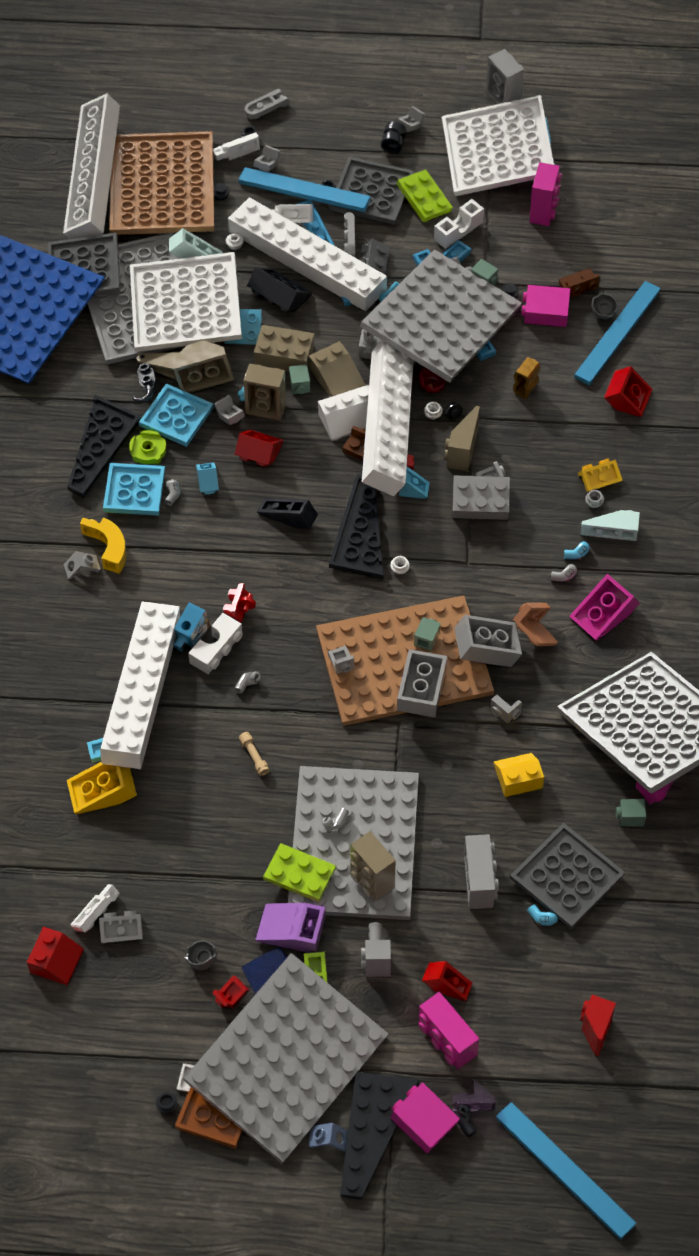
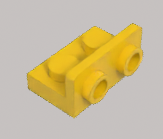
M605 459L599 461V465L596 466L588 464L583 466L582 470L578 472V476H582L587 492L623 481L616 460L610 461Z

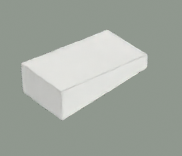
M183 1063L177 1090L189 1092L190 1086L183 1079L194 1067L193 1065Z

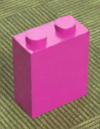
M528 285L527 292L523 294V302H526V306L522 305L521 316H525L524 323L567 327L570 288Z
M422 1082L418 1087L414 1085L406 1093L408 1097L404 1101L400 1099L391 1108L393 1113L390 1118L428 1154L456 1126L460 1118Z

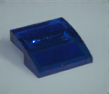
M281 948L272 950L241 967L255 994L286 960V956Z

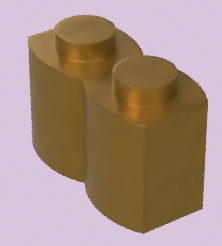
M527 357L514 373L515 383L513 384V392L524 399L530 395L539 383L538 373L540 372V364L536 360Z

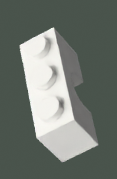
M471 199L459 208V214L454 221L446 217L434 226V240L447 249L483 223L484 208Z
M224 613L211 626L212 636L218 639V641L208 644L199 640L189 652L190 664L207 674L212 669L218 667L222 657L229 654L232 645L238 642L243 635L241 623Z

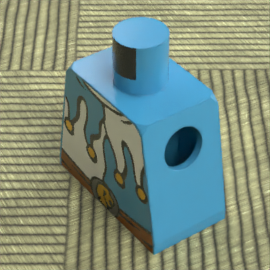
M190 602L186 606L174 628L177 639L173 646L177 650L183 651L186 645L194 647L210 627V622L204 609Z

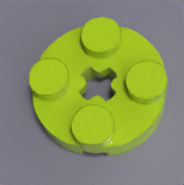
M150 430L142 431L140 435L134 436L129 444L133 461L142 464H159L166 454L165 439L158 432ZM147 445L151 446V449L146 450L144 448H146Z

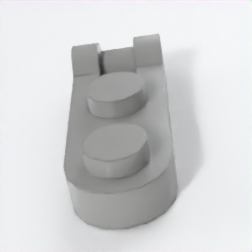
M276 89L248 103L245 106V115L250 119H256L281 106L286 107L290 100L283 96V92L280 89Z
M348 212L344 215V240H348V243H344V250L349 255L355 257L354 214Z

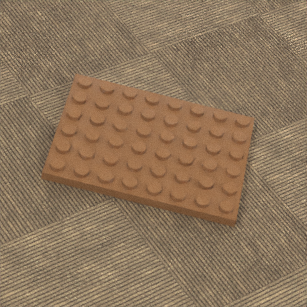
M212 131L116 135L110 183V233H117V235L177 233L182 228L188 232L214 231Z
M465 596L316 625L342 726L408 713L397 711V698L409 649L447 656V669L438 706L494 695L486 663L460 660L454 627L464 615H470ZM423 617L434 619L441 623L440 635L432 652L414 646V635ZM346 646L350 655L354 657V668L346 673L336 674L328 657V651Z

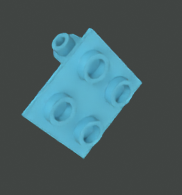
M240 309L242 339L225 341V344L256 345L262 324V310Z

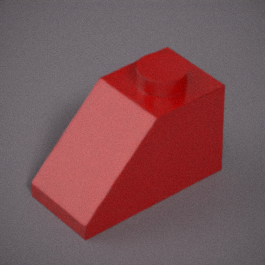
M447 961L429 963L422 979L435 992H440L462 1001L467 1000L473 984Z

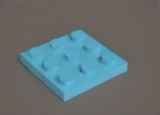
M166 384L139 421V426L158 432L161 436L187 447L213 410L214 405L211 402Z
M110 463L103 512L159 516L165 466Z

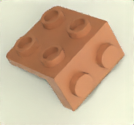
M525 603L519 608L518 614L513 619L517 624V628L529 637V641L535 646H555L558 643L540 623L541 619L551 608L547 603Z

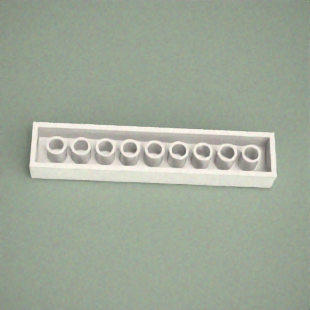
M108 93L81 105L63 234L69 239L96 236L104 232L120 105Z
M250 197L228 217V227L231 234H240L243 237V241L336 295L347 298L352 304L364 311H367L379 299L380 294L387 290L386 275Z
M381 340L372 350L362 483L395 496L406 483L413 359Z
M150 602L141 603L100 748L102 764L141 769L174 647L173 644L176 639L174 628L180 619V606Z

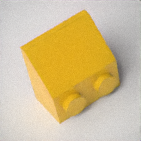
M532 753L494 761L493 764L504 797L543 788L544 775L539 760Z

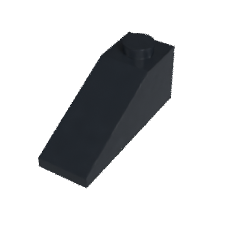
M265 498L257 511L259 515L295 528L310 529L318 516L310 501L305 499Z

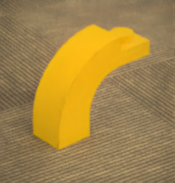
M82 518L80 522L81 534L101 540L107 545L101 558L103 569L120 574L126 562V546L121 530L106 518H103L100 523L93 519Z

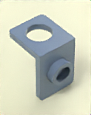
M334 1123L313 1126L310 1130L308 1146L314 1148L331 1145L342 1152L346 1151L348 1131ZM337 1132H339L342 1135L341 1144L337 1142Z

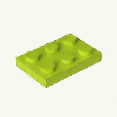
M426 169L397 180V186L423 222L452 211V205Z
M280 843L263 876V880L320 902L336 870V865Z

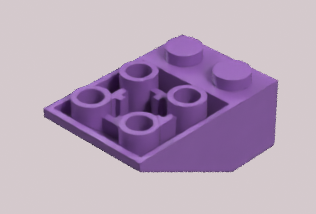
M308 903L266 904L256 942L306 953H316L325 922V907Z

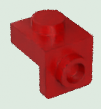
M233 975L220 991L215 990L213 994L216 996L215 1001L221 1007L234 1009L250 990L237 976Z

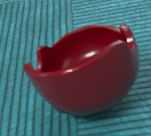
M423 367L419 374L421 388L429 393H437L443 390L446 385L445 379L426 367Z

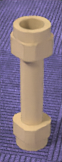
M249 732L242 733L239 736L240 743L243 747L247 748L255 763V770L259 776L266 775L270 769L266 761H262L253 745L254 742Z

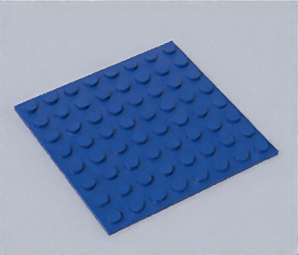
M0 235V372L29 384L105 280V277Z

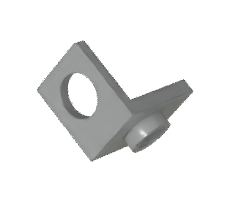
M75 551L64 563L68 579H72L80 569L95 572L101 570L96 555ZM74 562V569L70 571V565Z

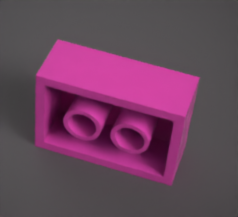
M539 162L532 187L529 223L550 226L551 219H555L556 210L554 208L558 207L560 197H557V195L559 196L561 185L558 184H560L562 173H559L560 166Z
M440 992L419 1006L418 1026L420 1030L431 1037L434 1047L437 1050H442L446 1061L451 1066L454 1065L457 1069H460L478 1055L479 1038Z

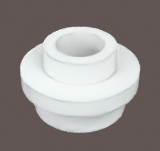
M236 233L230 234L226 238V244L230 249L237 250L243 244V237Z
M430 402L426 405L424 414L430 419H437L442 415V407L437 402Z
M397 556L391 561V570L396 574H404L409 570V561L403 556Z

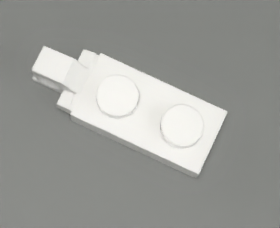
M253 133L225 143L213 149V154L217 161L228 158L232 160L260 150L259 136L257 133Z
M313 204L278 205L272 210L293 223L313 222Z
M108 884L99 895L94 896L71 923V927L75 931L80 932L90 930L94 925V921L106 911V907L110 902L115 901L118 897L119 892L113 885Z

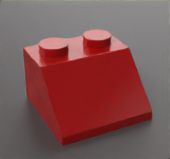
M629 366L614 372L604 399L615 410L640 417L643 415L653 389Z
M247 430L239 433L234 455L240 456L239 459L254 460L260 466H267L274 463L284 440L254 430Z
M43 926L27 960L29 973L68 986L84 948L62 932Z
M592 994L590 1000H585L580 1021L583 1022L582 1031L594 1055L599 1056L613 1019L616 1003Z

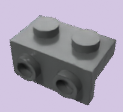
M371 239L362 246L360 261L385 274L390 247Z

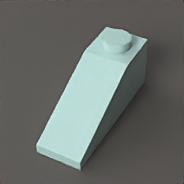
M183 228L169 238V252L180 259L222 254L221 250Z
M620 510L582 521L580 535L636 541L640 512Z

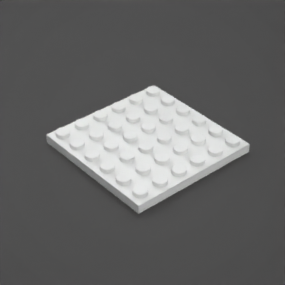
M541 95L442 116L455 196L534 180L539 162L554 165Z
M234 252L130 265L134 347L136 352L186 346L203 340L213 343L242 339Z

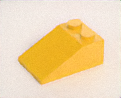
M100 762L67 780L75 814L119 805L137 796L129 767L107 765Z

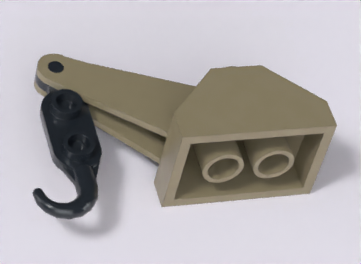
M203 340L186 345L180 353L143 352L138 354L136 359L139 364L137 369L139 384L146 392V395L142 398H136L133 395L132 398L137 403H144L151 399L153 388L156 384L154 372L177 380L180 390L187 393L234 380L224 347Z

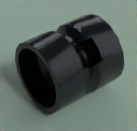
M397 121L388 122L382 136L381 148L387 153H399L404 143L406 127Z

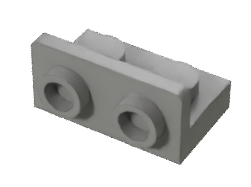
M136 910L124 911V916H116V912L103 913L104 918H99L101 943L143 939L141 914H137Z

